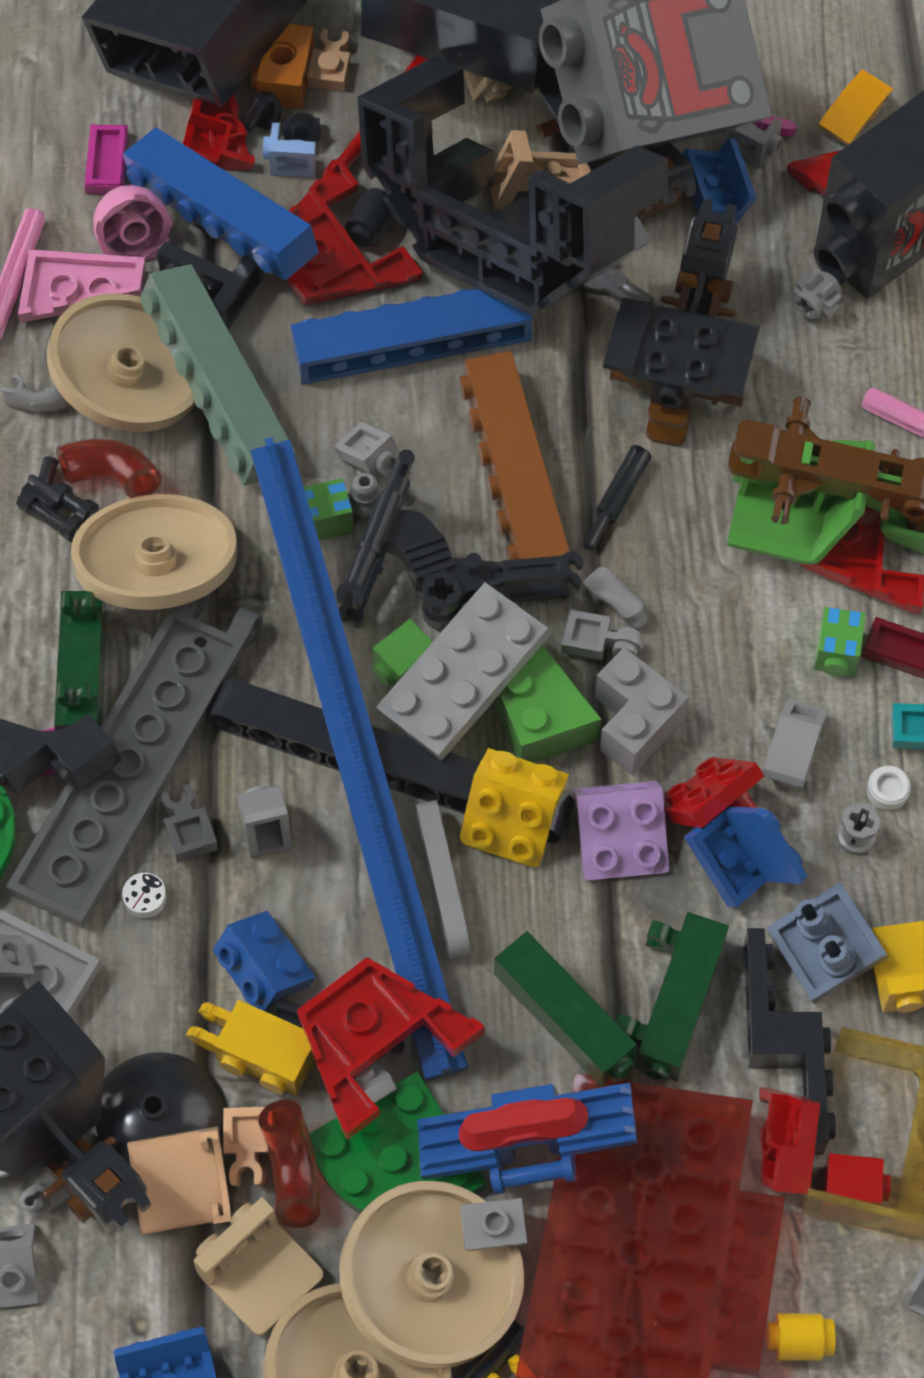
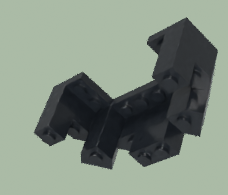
M435 56L357 96L362 166L369 178L372 180L377 177L386 191L387 196L383 200L399 226L401 227L406 224L416 240L412 247L420 260L531 316L574 292L591 279L622 262L652 241L635 214L668 195V159L637 145L571 183L538 170L528 176L529 200L522 197L489 215L466 203L480 196L495 184L494 150L469 138H464L435 155L433 152L432 120L465 103L464 72L462 67Z

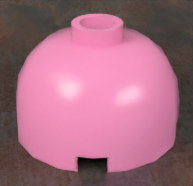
M135 185L119 186L109 191L99 201L93 215V230L104 255L145 257V262L157 257V252L164 242L169 243L168 234L170 226L172 227V219L163 201L151 190Z

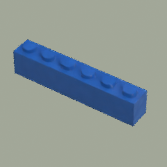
M157 127L123 153L128 168L126 175L133 185L151 190L159 196L165 206L167 204L170 205L188 222L194 221L202 226L214 239H222L237 254L241 256L246 255L253 259L263 271L267 273L273 272L286 281L319 253L313 230L309 223Z
M462 289L448 295L437 297L425 296L416 301L384 304L378 308L359 312L347 311L338 316L322 319H306L300 323L291 324V335L301 383L304 385L532 341V316L479 289Z

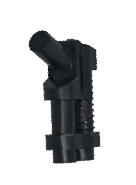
M46 456L43 458L39 476L30 475L28 477L27 483L22 487L20 496L17 498L16 505L26 514L34 515L44 523H47V525H50V527H53V529L59 531L60 535L67 541L73 542V538L80 526L99 511V505L91 499L84 501L73 494V488L66 483H53L59 461L54 457ZM65 507L73 512L74 515L67 519L57 512Z

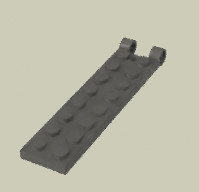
M208 595L193 602L171 608L101 726L113 740L122 761L82 791L79 790L71 779L68 781L7 883L8 893L82 928L85 927L216 701L224 681L230 677L247 645H251L256 639L263 621L261 614L241 607L234 616L228 631L225 633L197 620L206 606ZM199 640L207 642L204 647L195 645Z

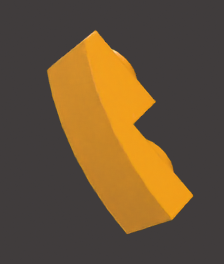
M861 69L818 123L819 128L848 146L856 140L869 120L872 121L892 94L893 88L864 69Z

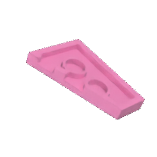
M29 249L18 310L19 322L24 323L62 315L73 304L95 295L118 293L141 297L146 271L145 257Z

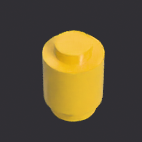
M776 1313L775 1322H767V1350L775 1351L777 1361H822L824 1356H834L836 1345L834 1319L823 1318L821 1313Z

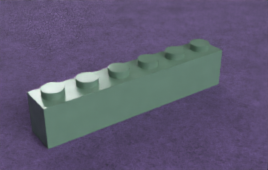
M192 264L150 273L141 294V303L144 311L151 315L158 328L161 342L169 348L175 359L178 373L184 376L196 406L202 409L209 422L212 436L219 440L227 455L228 465L231 470L237 473L243 486L259 482L250 450L266 446L264 440L266 438L273 437L274 443L289 440Z

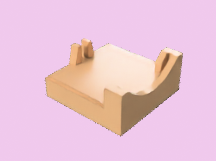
M218 1127L127 1143L130 1165L147 1187L146 1195L151 1201V1207L145 1212L141 1211L137 1205L141 1235L211 1222L218 1224L230 1221L232 1212Z

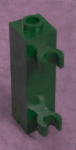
M61 591L54 716L55 730L77 722L88 713L100 727L102 726L107 606L106 602L96 598L91 591Z
M687 912L681 931L675 930L663 922L652 920L645 946L657 951L673 953L648 1025L624 1014H619L616 1021L622 1030L640 1047L635 1068L643 1070V1074L647 1077L661 1082L668 1081V1079L678 1082L726 942L729 925Z
M528 931L494 958L493 974L601 1088L611 1079L615 1082L620 1081L635 1066L633 1060L637 1044Z

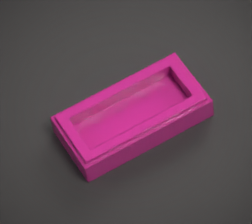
M90 124L84 183L86 194L106 195L109 191L119 186H125L126 163L123 153L128 150V125Z

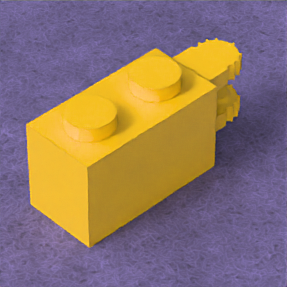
M240 1000L237 1001L232 1012L207 1002L201 1005L198 1012L202 1017L223 1027L220 1035L217 1036L203 1028L192 1025L185 1035L190 1041L214 1052L217 1060L220 1061L219 1065L233 1075L242 1077L244 1073L260 1079L259 1083L265 1089L282 1095L284 1091L295 1096L298 1094L315 1060L303 1028Z

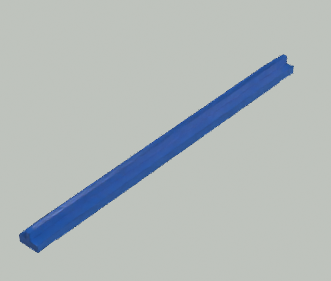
M273 437L264 439L266 446L252 449L250 452L395 972L414 983L416 989L434 999L440 998L450 1004L291 441L289 439L274 443ZM422 1025L413 1032L426 1081L468 1070L464 1050L453 1057L425 1025Z

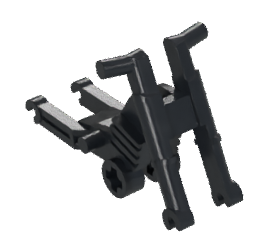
M406 449L399 453L386 486L379 494L361 541L356 543L355 549L357 551L346 579L338 587L336 596L337 602L342 604L339 607L342 623L346 621V616L349 613L355 614L353 619L354 627L359 628L364 622L365 606L377 576L383 572L384 568L381 566L385 556L389 553L397 556L403 562L411 579L412 586L415 589L416 596L422 594V616L424 621L432 628L444 629L462 609V604L467 603L485 582L512 602L554 598L567 599L569 589L565 587V583H571L575 589L581 587V578L578 574L571 571L567 565L573 564L577 570H583L584 560L576 552H567L562 556L504 560L501 562L484 561L477 553L469 554L466 559L452 557L443 533L441 534L424 514L415 510H401L403 505L411 506L415 502V495L410 489V480L408 479L415 455L412 451ZM444 599V602L438 603V600Z

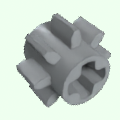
M817 271L812 276L809 272H806L795 283L797 289L793 292V295L796 296L794 304L803 316L809 319H818L823 315L829 319L840 308L838 302L842 298V295H840L841 286L831 274Z

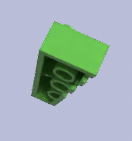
M543 645L493 701L517 758L536 763L599 741L601 718Z

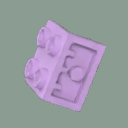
M657 781L572 789L575 802L574 807L578 812L582 869L585 880L658 874L669 871L663 789Z

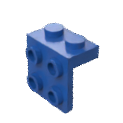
M727 807L703 828L695 827L684 837L727 907L737 908L766 882L801 884L807 879V874L802 867L803 861L801 856L793 847L788 845L780 832L781 825L778 819L770 811L763 808Z

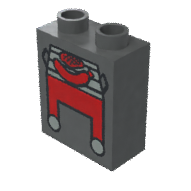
M560 0L540 9L543 23L539 32V45L545 61L554 67L563 100L558 112L559 127L566 142L574 146L578 165L619 156L637 145L644 149H651L668 143L673 144L730 131L772 117L745 0Z

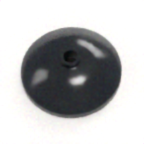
M146 1053L124 1061L104 1078L100 1122L90 1130L94 1145L100 1141H105L108 1137H114L116 1142L112 1147L130 1165L127 1143L130 1141L218 1127L219 1136L221 1137L223 1130V1103L220 1092L211 1076L194 1061L172 1053ZM158 1102L162 1107L157 1113L151 1114L146 1111L148 1104Z

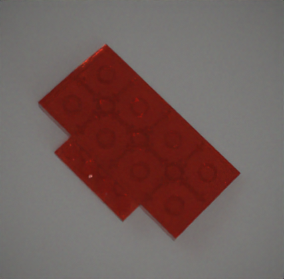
M575 1073L572 1093L601 1088L590 1075ZM611 1079L603 1087L630 1083L638 1143L575 1154L576 1181L567 1183L565 1179L554 1180L515 1378H711L712 1369L759 1377L785 1197L741 1190L752 1121L753 1100L624 1080L615 1082Z

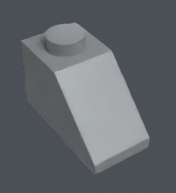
M255 786L248 789L244 794L236 795L251 858L292 848L288 812L279 786Z

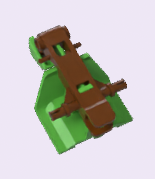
M796 397L793 400L792 414L786 419L785 424L788 431L779 429L775 425L753 420H743L739 424L736 439L732 443L728 460V470L733 474L732 482L739 483L726 546L801 564H816L825 557L864 514L865 505L881 513L880 530L886 539L921 554L924 553V458H915L913 460L899 457L897 449H893L891 455L876 452V444L870 440L829 441L819 438L810 429V421L807 419L811 401L808 398L804 399L801 411L802 397Z

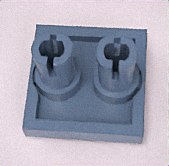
M841 882L813 899L802 900L794 911L766 927L813 1004L888 959L887 953Z

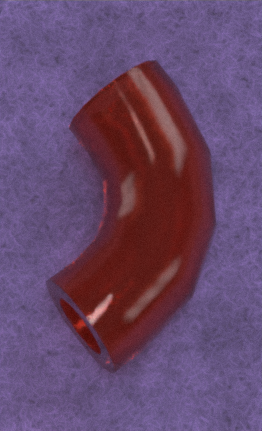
M90 438L56 447L60 469L70 485L94 478L108 479L116 482L128 497L134 498L152 495L161 484L162 477L155 464L139 449L123 442L111 439Z
M278 1100L267 1105L261 1111L258 1118L272 1167L275 1190V1215L278 1221L285 1226L304 1228L315 1223L320 1216V1190L316 1158L301 1106L293 1100Z

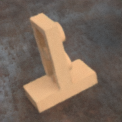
M511 130L494 163L495 184L489 188L494 209H502L511 204L518 191H529L528 176L538 170L571 183L589 173L590 168L586 163L578 165L576 153L531 151L526 131Z

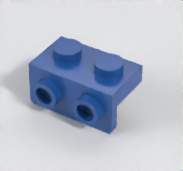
M727 139L718 152L686 148L682 155L692 166L696 183L695 195L692 198L697 212L699 213L704 199L712 200L711 211L716 215L723 214L726 211L727 204L735 205L734 222H739L756 201V194L737 141L735 139Z
M268 911L228 924L213 948L219 963L229 973L246 1001L251 1006L267 1013L276 1000L310 987L316 978Z
M204 1327L182 1330L156 1339L136 1342L113 1351L119 1378H217Z

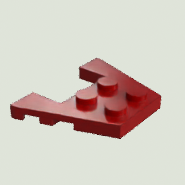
M340 157L332 162L329 170L320 180L317 179L309 187L308 193L302 200L288 210L311 225L319 251L318 254L287 279V282L304 305L405 285L422 279L423 272L404 246L369 264L329 209L331 205L358 191L359 183Z
M865 505L864 514L819 563L801 564V567L910 613L921 615L924 599V575L882 569L885 536L880 530L881 513Z
M368 957L297 1009L298 1018L340 1127L348 1140L380 1116L379 1108L353 1079L422 1025H425L453 1057L457 1056L485 1034V1026L473 1017L470 1019L453 1010L452 1005L440 998L434 999L416 989L414 983Z

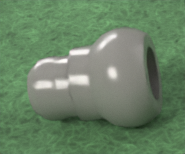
M358 474L354 478L353 485L348 492L353 514L362 519L371 517L379 494L382 492L372 474Z

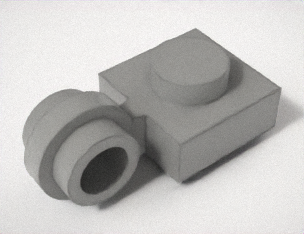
M570 610L561 643V650L565 654L602 660L606 646L611 647L614 657L624 647L637 657L642 653L644 642L641 639V633L634 628L621 627L617 632H611L610 616Z

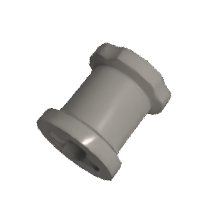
M857 803L851 805L843 813L842 824L837 834L838 843L843 850L850 854H865L871 850L875 843L881 819L877 814V810L869 804ZM863 814H866V819L862 818ZM856 826L862 827V831H856ZM852 838L856 839L855 844L851 843Z

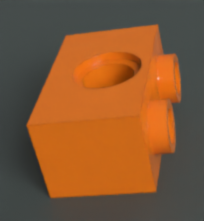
M289 24L261 58L260 65L253 68L251 88L257 89V93L265 91L274 93L282 107L303 110L307 91V75L312 51L315 48L314 27Z

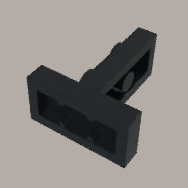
M164 242L157 252L160 271L192 264L228 330L264 279L263 270L256 261L246 255L242 257L232 272L167 242Z

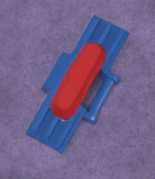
M630 1083L558 1095L553 1084L491 1094L492 1107L417 1119L420 1170L423 1180L490 1169L491 1184L495 1195L505 1193V1188L565 1179L567 1183L575 1182L577 1179L575 1154L638 1143ZM547 1144L551 1154L561 1155L562 1159L560 1161L504 1170L505 1164L513 1163L512 1161L516 1160L515 1149L518 1147Z

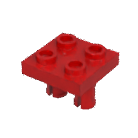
M712 757L702 762L695 769L697 774L686 783L682 782L671 787L664 794L665 800H663L665 822L691 826L693 829L695 827L703 828L727 807L758 808L748 790L764 778L765 775L756 762Z

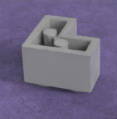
M624 647L599 672L596 678L595 698L616 714L602 729L600 751L633 776L686 719L689 696Z

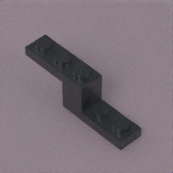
M747 928L743 947L748 1068L802 1069L803 1097L820 1103L814 1154L824 1155L829 1140H835L836 1135L835 1113L827 1112L826 1097L833 1096L832 1069H825L824 1054H830L831 1052L830 1027H823L822 1012H774L776 1006L775 985H767V970H773L774 966L773 944L765 943V928Z

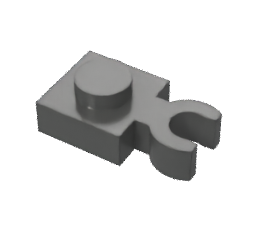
M189 784L183 785L186 798L181 802H173L168 791L162 792L164 810L171 816L163 819L177 863L218 850L217 841L205 807L194 809L196 804L195 796Z

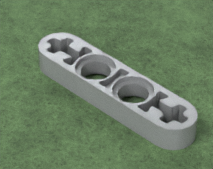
M434 800L415 804L417 824L448 958L451 960L471 956L468 931L438 803Z

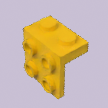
M488 748L473 777L461 828L460 841L464 845L530 867H538L543 859L554 813L565 791L569 774L557 771L549 765L536 764L517 758L509 752Z
M924 921L871 928L888 955V959L873 967L882 1013L894 1011L907 1013L923 1008Z

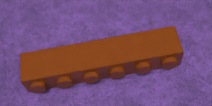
M512 350L465 359V376L459 377L460 389L463 399H470L473 409L468 410L472 432H479L482 442L478 443L482 467L489 466L491 476L487 477L490 498L492 501L498 499L501 510L496 511L499 531L501 535L508 534L510 545L506 546L507 559L562 556L569 552V548Z

